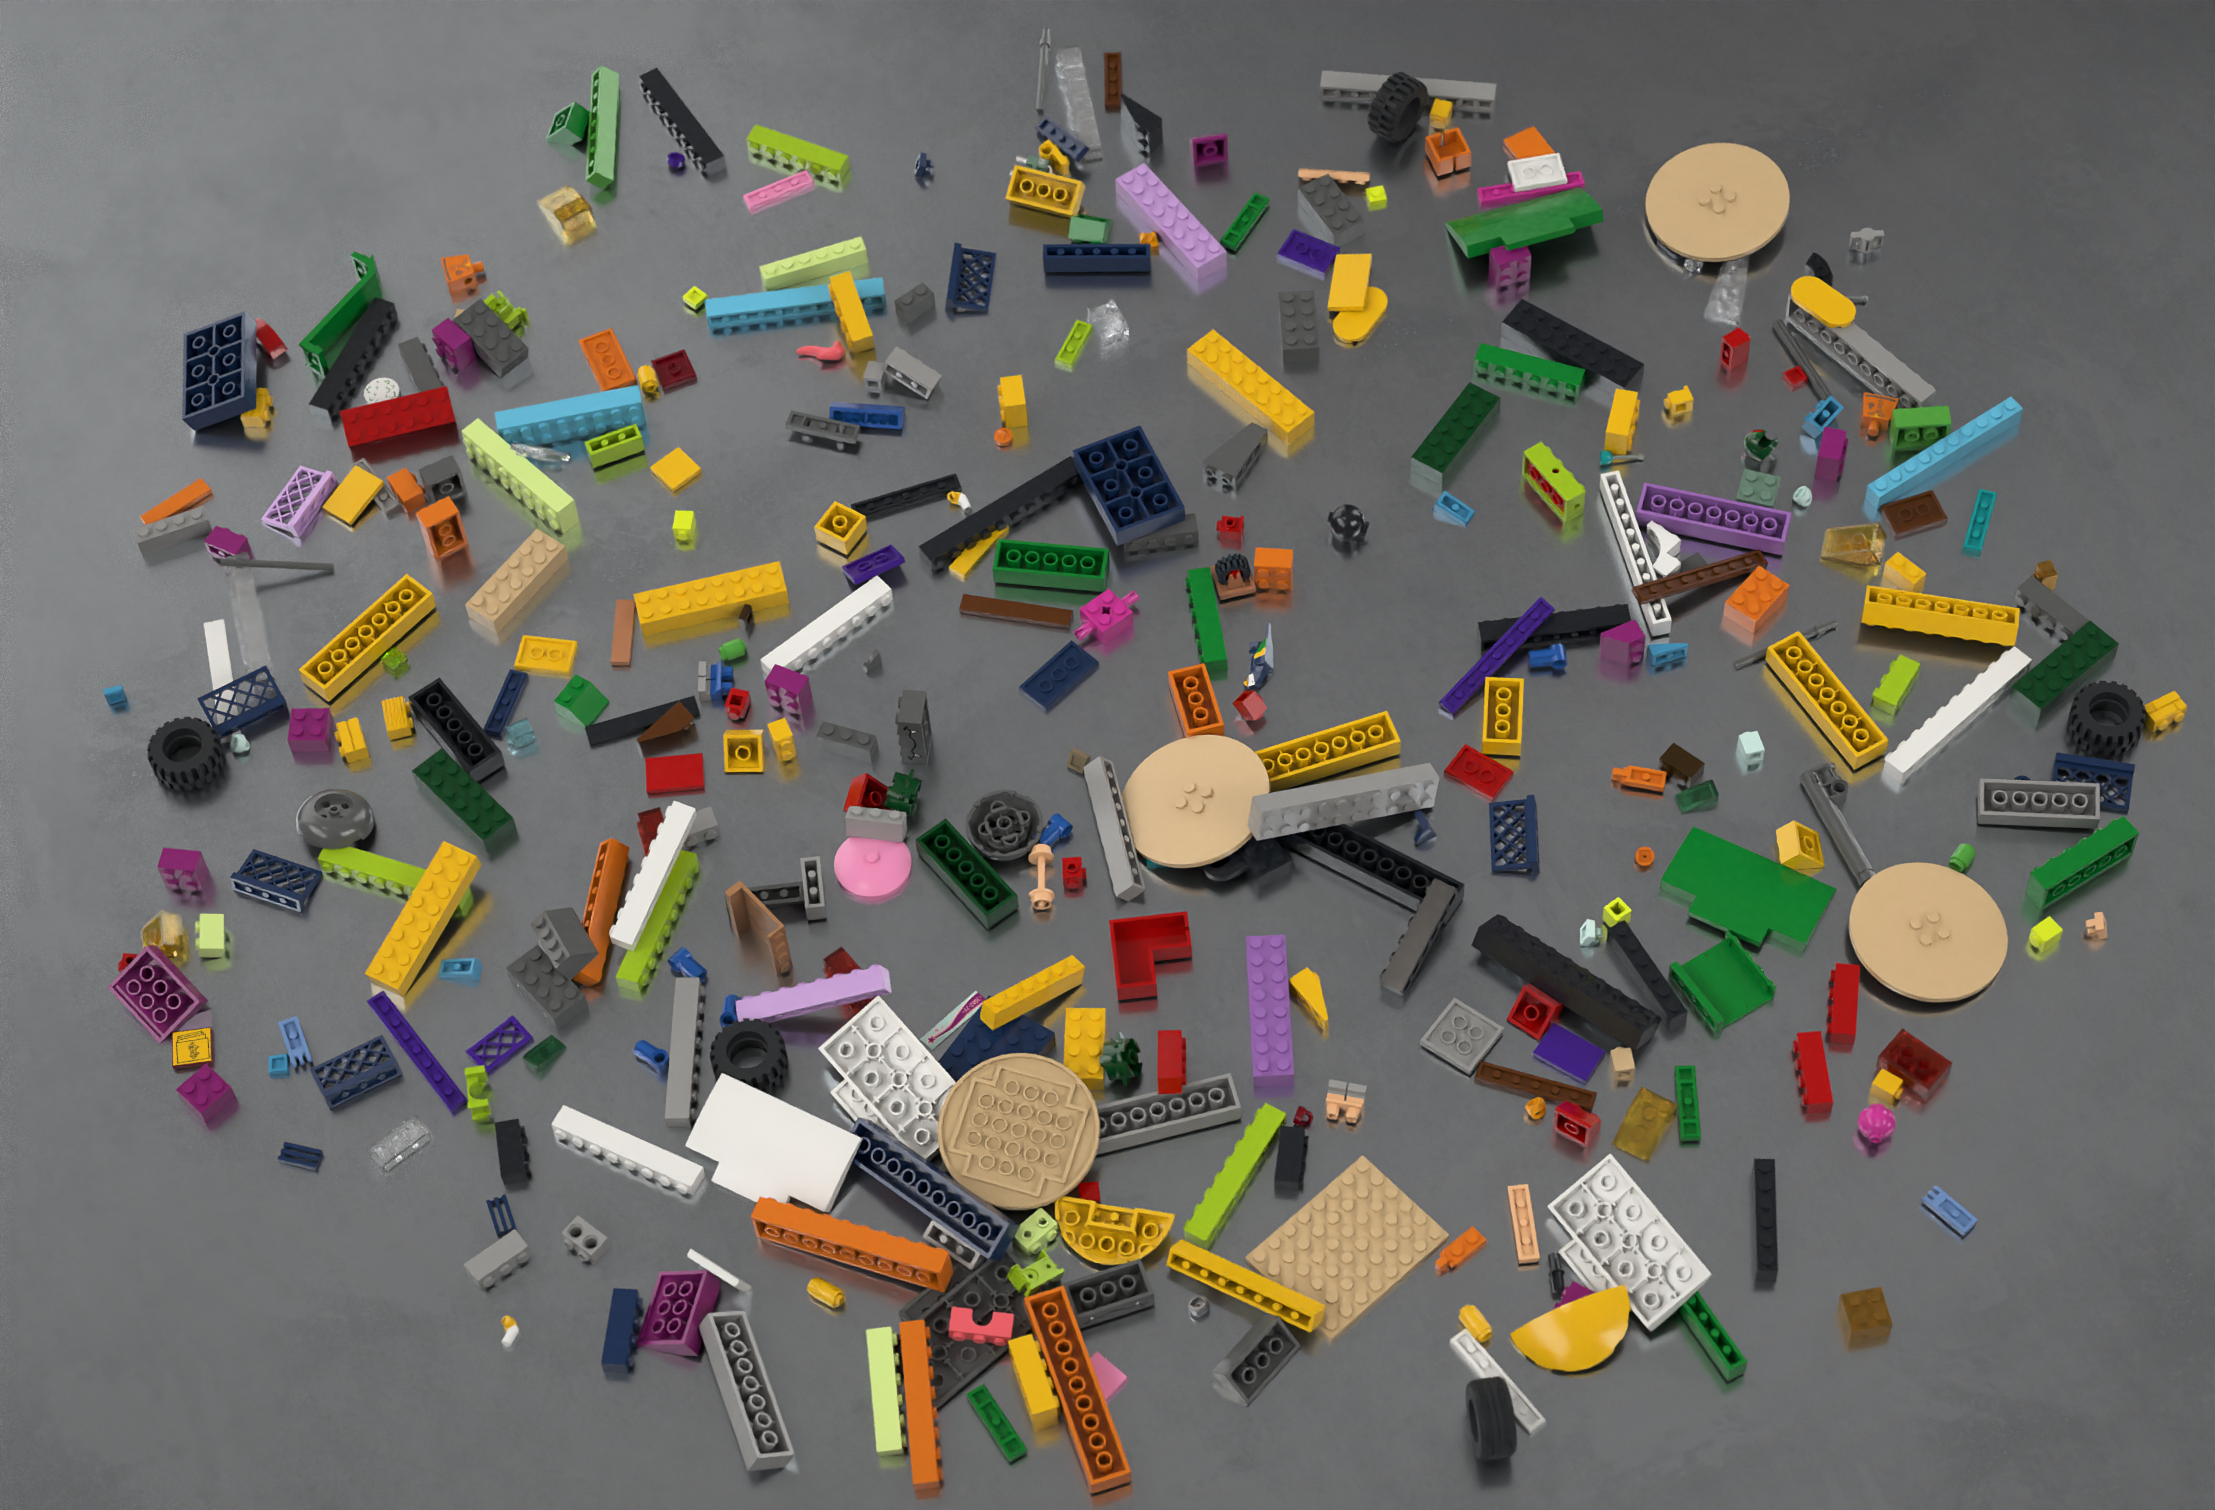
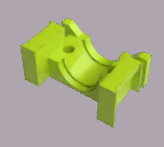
M501 291L496 292L498 299L491 293L484 300L489 308L511 330L519 322H522L523 319L526 321L529 319L527 310L521 307H513Z
M485 1066L464 1068L468 1092L467 1103L468 1109H471L472 1121L489 1119L488 1115H491V1108L488 1099H475L476 1095L482 1093V1088L486 1085V1081H488Z
M1048 1247L1041 1250L1035 1263L1024 1269L1016 1264L1011 1267L1006 1277L1014 1285L1018 1293L1027 1288L1025 1297L1031 1296L1048 1281L1061 1280L1065 1272L1063 1268L1057 1269L1059 1264L1055 1265L1046 1253Z

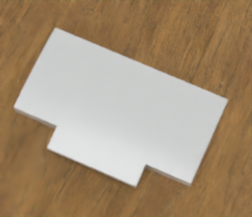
M878 995L818 1048L844 1077V1080L830 1093L855 1122L858 1118L871 1120L930 1162L940 1152L938 1143L939 1116L944 1101L956 1082Z
M722 1073L707 1099L685 1146L719 1162L711 1181L750 1200L758 1202L759 1197H771L778 1202L786 1204L789 1203L792 1196L823 1212L829 1213L863 1138Z
M1611 1154L1547 1206L1574 1238L1558 1252L1587 1288L1597 1293L1625 1285L1629 1295L1630 1308L1651 1332L1683 1305L1712 1276L1709 1270Z

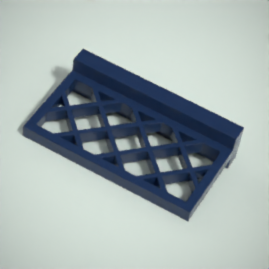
M955 243L945 310L952 311V307L988 312L996 253L961 248L962 244ZM964 254L971 255L974 259L968 262L963 256ZM984 257L991 258L992 261L985 264L981 259ZM978 262L982 267L975 270L972 264ZM968 267L972 273L966 276L961 270ZM985 270L989 276L983 278L979 273ZM976 276L980 281L973 284L969 279ZM966 281L970 287L964 290L959 284ZM983 284L987 290L981 292L977 287ZM974 290L978 295L971 298L967 293ZM964 296L968 301L965 303L958 302L957 298ZM981 298L985 302V306L978 305L975 301Z
M266 665L197 698L211 726L216 730L219 739L229 736L287 707L286 700ZM265 672L268 677L266 684L255 681L257 675ZM244 681L251 683L249 691L239 690L240 683ZM254 684L264 687L261 696L251 693ZM267 688L275 690L277 694L272 699L264 697ZM230 690L234 692L231 701L221 698L224 691ZM237 693L247 695L244 704L234 702ZM249 697L260 699L258 705L255 707L247 706ZM209 698L217 700L214 709L206 707L203 701ZM220 701L230 704L227 713L217 710ZM232 705L242 707L241 714L237 716L230 714ZM215 713L225 716L223 723L215 725L213 721Z
M2056 752L2052 781L2056 782L2057 779L2059 782H2066L2073 778L2076 782L2082 783L2076 775L2080 772H2085L2089 779L2083 783H2089L2090 781L2099 783L2095 778L2099 775H2104L2109 781L2102 786L2100 785V791L2107 799L2100 802V808L2129 811L2135 764ZM2058 768L2067 770L2070 775L2062 780L2057 774ZM2119 778L2128 779L2127 786L2122 789L2115 782ZM2110 784L2118 791L2112 796L2104 789ZM2121 794L2125 799V805L2116 804L2113 798Z
M1527 795V799L1489 803L1492 873L1532 869V872L1540 871L1538 817L1535 795ZM1516 806H1524V810L1519 815L1512 811ZM1503 808L1505 812L1498 817L1494 814V809ZM1509 813L1515 817L1510 824L1503 820ZM1519 821L1525 824V827L1520 832L1513 828ZM1499 823L1506 827L1500 834L1495 831V827ZM1510 830L1516 834L1511 841L1504 837ZM1519 838L1526 841L1521 848L1514 845ZM1500 840L1507 843L1502 850L1495 847ZM1510 847L1517 851L1511 858L1505 854ZM1521 854L1526 857V863H1517L1515 860ZM1501 856L1508 860L1504 865L1496 866V861Z
M253 849L237 873L233 872L230 880L232 890L302 912L305 908L304 902L322 877V871ZM255 857H259L264 860L263 862H259L256 864H253L252 862ZM275 863L281 866L272 870L269 868V865ZM266 866L268 871L257 874L255 869ZM295 869L298 873L287 876L286 871ZM253 870L254 875L249 877L243 875L245 872ZM284 873L285 877L274 880V874ZM313 875L314 878L304 881L303 876ZM270 876L272 881L263 882L259 879ZM300 878L302 881L294 885L290 883V880ZM280 883H288V887L285 888L277 886ZM305 888L303 894L294 892L296 889Z
M383 1035L310 1069L329 1109L402 1075L399 1064ZM383 1044L380 1051L372 1050L375 1045ZM365 1053L362 1060L354 1059L355 1055ZM369 1055L377 1056L374 1062L367 1061ZM382 1057L390 1058L383 1063H379ZM346 1062L344 1068L336 1067L338 1063ZM351 1063L359 1064L356 1071L348 1070ZM364 1065L371 1067V1069L361 1072ZM323 1070L328 1071L326 1077L317 1076V1073ZM333 1072L341 1073L338 1080L330 1078ZM346 1074L353 1075L352 1078L343 1081ZM327 1083L335 1084V1086L325 1090Z

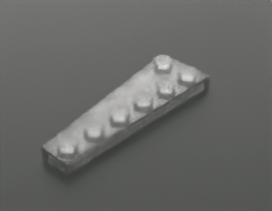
M1750 254L1738 259L1724 261L1704 317L1739 326Z

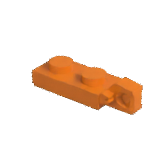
M1631 765L1623 767V769L1613 767L1611 780L1621 782V784L1664 792L1667 772Z
M1472 1226L1442 1250L1439 1254L1440 1258L1435 1262V1268L1440 1273L1449 1266L1457 1268L1483 1247L1487 1240Z

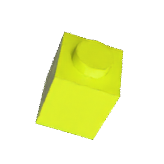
M675 511L672 528L675 539L693 540L696 525L694 511Z
M1617 897L1603 907L1602 920L1609 927L1624 920L1628 924L1631 920L1632 910Z
M2049 916L2031 928L2030 942L2034 947H2038L2043 952L2061 939L2063 929Z

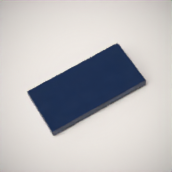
M1071 640L1019 686V691L1047 712L1099 666V661Z

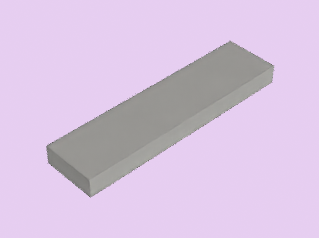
M365 458L348 466L351 471L356 465L380 479ZM385 484L372 499L386 517L402 509L399 501Z

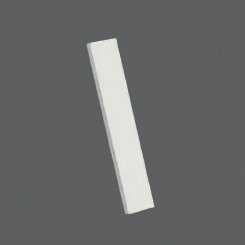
M1464 1329L1450 1339L1451 1345L1481 1379L1499 1376L1506 1381L1512 1399L1515 1419L1529 1435L1546 1423L1545 1418L1467 1329Z

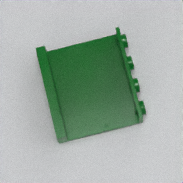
M1726 931L1725 940L1680 966L1677 961L1670 964V977L1716 1033L1775 997V983L1765 976L1762 967L1759 964L1756 965L1749 951L1744 950L1735 935L1732 936L1729 931Z

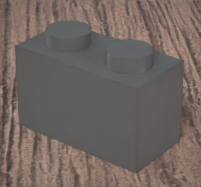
M923 282L895 300L896 314L907 325L935 307L934 293Z

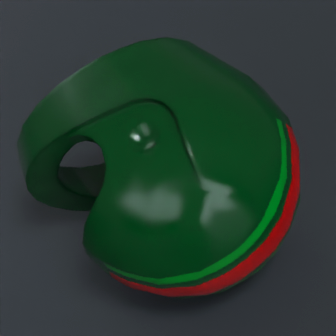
M1756 429L1746 435L1743 447L1749 457L1762 462L1778 445L1780 440L1777 437L1769 439L1766 436L1767 431Z

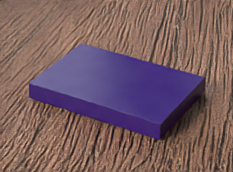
M1293 229L1278 251L1277 258L1324 277L1334 263L1336 254H1340L1341 248Z
M888 545L841 568L843 573L856 585L905 563V559L892 545Z
M1553 1023L1534 1050L1533 1056L1585 1084L1605 1056L1606 1051Z

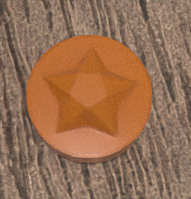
M1000 428L994 433V441L999 446H1007L1013 440L1012 432L1007 428Z
M1640 847L1635 853V861L1642 867H1647L1654 861L1655 854L1649 847Z

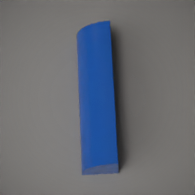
M833 402L830 405L829 419L860 425V427L902 429L905 416L904 406Z

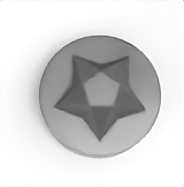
M1200 1295L1193 1297L1189 1301L1188 1308L1192 1315L1201 1316L1209 1310L1210 1304L1205 1296Z

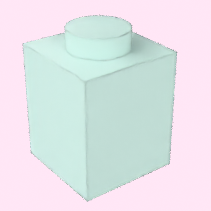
M1758 731L1745 732L1739 735L1737 746L1744 764L1763 760L1765 749Z

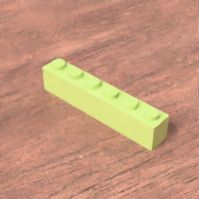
M857 237L759 266L765 290L775 291L868 263V257L862 237Z
M891 1326L867 1329L877 1453L879 1457L905 1454L904 1447H907V1436L903 1434L902 1427L906 1426L905 1415L901 1414L900 1406H904L903 1394H899L898 1387L902 1386L901 1373H897L900 1357L899 1353H895V1345H898L897 1332L894 1333Z

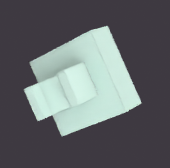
M1587 919L1580 928V946L1588 947L1592 941L1598 942L1599 937H1603V929L1595 928L1594 920Z

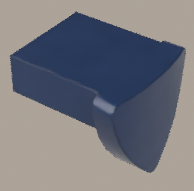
M1421 810L1414 813L1422 827L1414 837L1415 843H1424L1436 837L1437 835Z

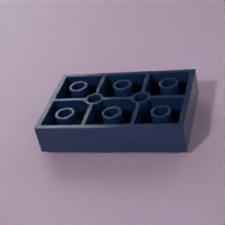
M245 311L184 334L182 420L194 431L256 409L257 322Z
M1141 426L1072 450L1073 464L1117 546L1185 520V507Z
M981 1005L938 1063L957 1082L976 1065L1000 1055L1028 1053L1047 1057L1056 1045L1055 1032L1025 1015H1021L992 1031L980 1019Z

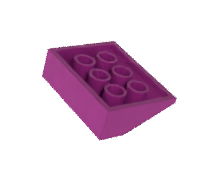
M156 945L146 946L107 987L159 1043L165 1041L172 1035V1032L178 1030L208 1002L202 993Z
M709 1270L659 1272L636 1346L681 1356L698 1355L703 1341L699 1325L708 1313H712L721 1281Z

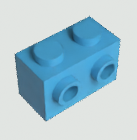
M1831 395L1825 401L1821 399L1815 406L1817 410L1814 413L1810 411L1803 419L1805 423L1801 427L1814 439L1844 408Z

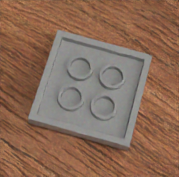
M1453 998L1422 1037L1420 1044L1470 1075L1502 1035L1504 1028L1458 999Z

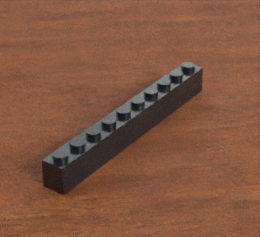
M1069 456L918 546L920 558L932 572L942 568L946 563L960 556L965 548L970 550L976 546V542L980 539L985 541L990 538L995 530L1000 532L1007 525L1020 521L1021 518L1034 513L1038 508L1049 504L1056 497L1064 495L1071 488L1079 486L1083 481L1073 464V458Z

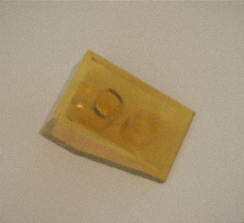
M567 185L537 201V204L563 236L594 221L590 204L581 194Z
M1879 522L1826 528L1820 558L1821 560L1859 567L1879 566L1882 563L1887 535Z
M1641 1086L1620 1125L1612 1145L1649 1162L1676 1117L1678 1104Z

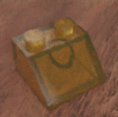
M161 910L140 929L142 950L148 945H156L171 959L177 956L185 947L181 915Z

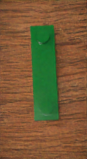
M1254 192L1221 238L1220 245L1236 251L1269 205L1270 198Z
M1695 1065L1675 1066L1680 1141H1701Z
M985 1384L966 1394L971 1405L1009 1462L1028 1452L1026 1446Z

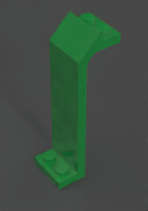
M356 251L350 255L356 276L360 281L299 343L307 361L305 365L324 377L329 372L324 355L367 311L375 297L380 298L382 295L380 276L373 254L369 258L365 254H360Z

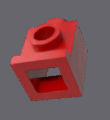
M1222 516L1221 521L1218 520L1216 531L1219 532V539L1242 542L1244 516H1240V518Z
M731 688L724 706L726 715L735 720L739 719V717L744 718L748 706L751 704L750 692Z

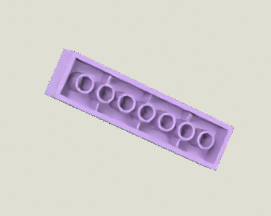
M1145 163L1115 179L1116 193L1151 231L1156 232L1157 238L1197 281L1227 265V251Z

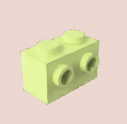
M200 914L199 921H195V933H199V938H195V950H199V957L223 958L224 914Z
M1039 1208L1020 1224L1017 1233L1012 1239V1243L1029 1258L1032 1254H1037L1046 1242L1055 1239L1058 1234V1224L1042 1208Z

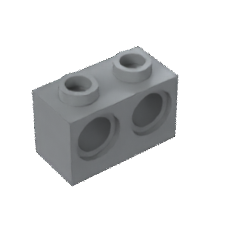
M579 1216L561 1232L564 1245L570 1250L575 1249L584 1261L589 1260L593 1264L611 1247L605 1235ZM576 1234H581L579 1237H573ZM596 1245L595 1248L588 1249L589 1246Z

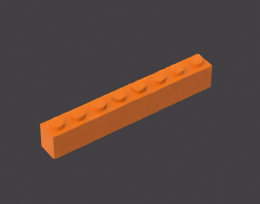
M612 837L601 842L599 845L582 919V925L599 953L572 978L586 987L600 982L602 978L603 964L606 961V951L610 943L609 931L614 924V915L618 908L617 902L621 894V884L625 876V866L629 859L630 847Z
M924 1320L899 1322L914 1490L940 1487L939 1480H943L942 1467L938 1468L937 1460H941L940 1447H936V1439H939L938 1426L934 1427V1419H938L937 1407L932 1405V1399H936L935 1386H931L930 1379H934L933 1366H929V1359H932L931 1346H927V1339H931L930 1327L925 1326Z

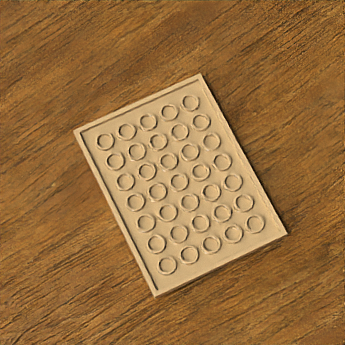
M1362 1155L1245 1257V1261L1259 1275L1326 1305L1322 1322L1316 1329L1330 1342H1333L1449 1239V1234Z

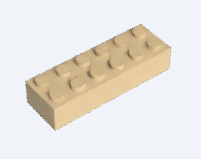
M536 529L465 604L468 617L498 634L568 559L565 545Z

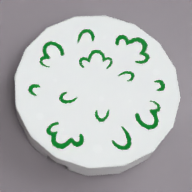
M389 378L375 379L364 390V398L367 404L397 398L401 394L398 384Z

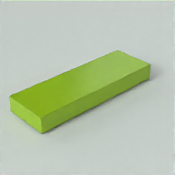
M1076 320L1055 358V364L1072 369L1093 330L1092 324Z

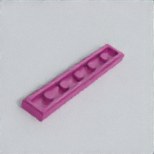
M1581 171L1566 173L1567 184L1515 192L1513 183L1478 188L1477 195L1480 205L1484 206L1554 194L1577 187L1584 189L1585 183Z

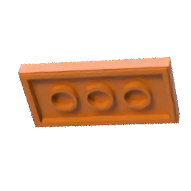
M612 328L578 340L602 392L625 388L637 383V379Z

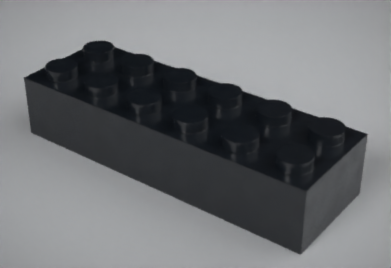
M440 677L408 697L413 712L450 757L476 782L505 764L501 750Z

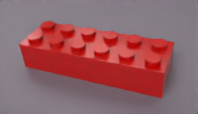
M447 386L340 411L350 449L457 424Z

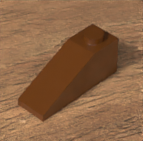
M678 701L636 741L641 743L680 732L682 729L686 731L694 724L692 722L694 717Z

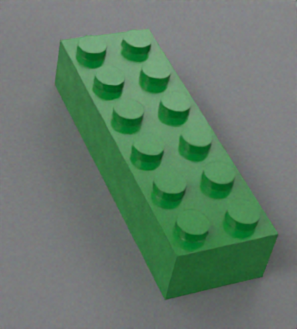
M998 539L992 569L994 582L1104 592L1110 563L1109 549Z
M2125 816L2118 820L2113 819L2106 827L2097 829L2087 839L2082 838L2074 847L2066 848L2061 855L2056 858L2051 857L2043 866H2037L2032 869L2025 893L2040 910L2132 854L2139 832Z

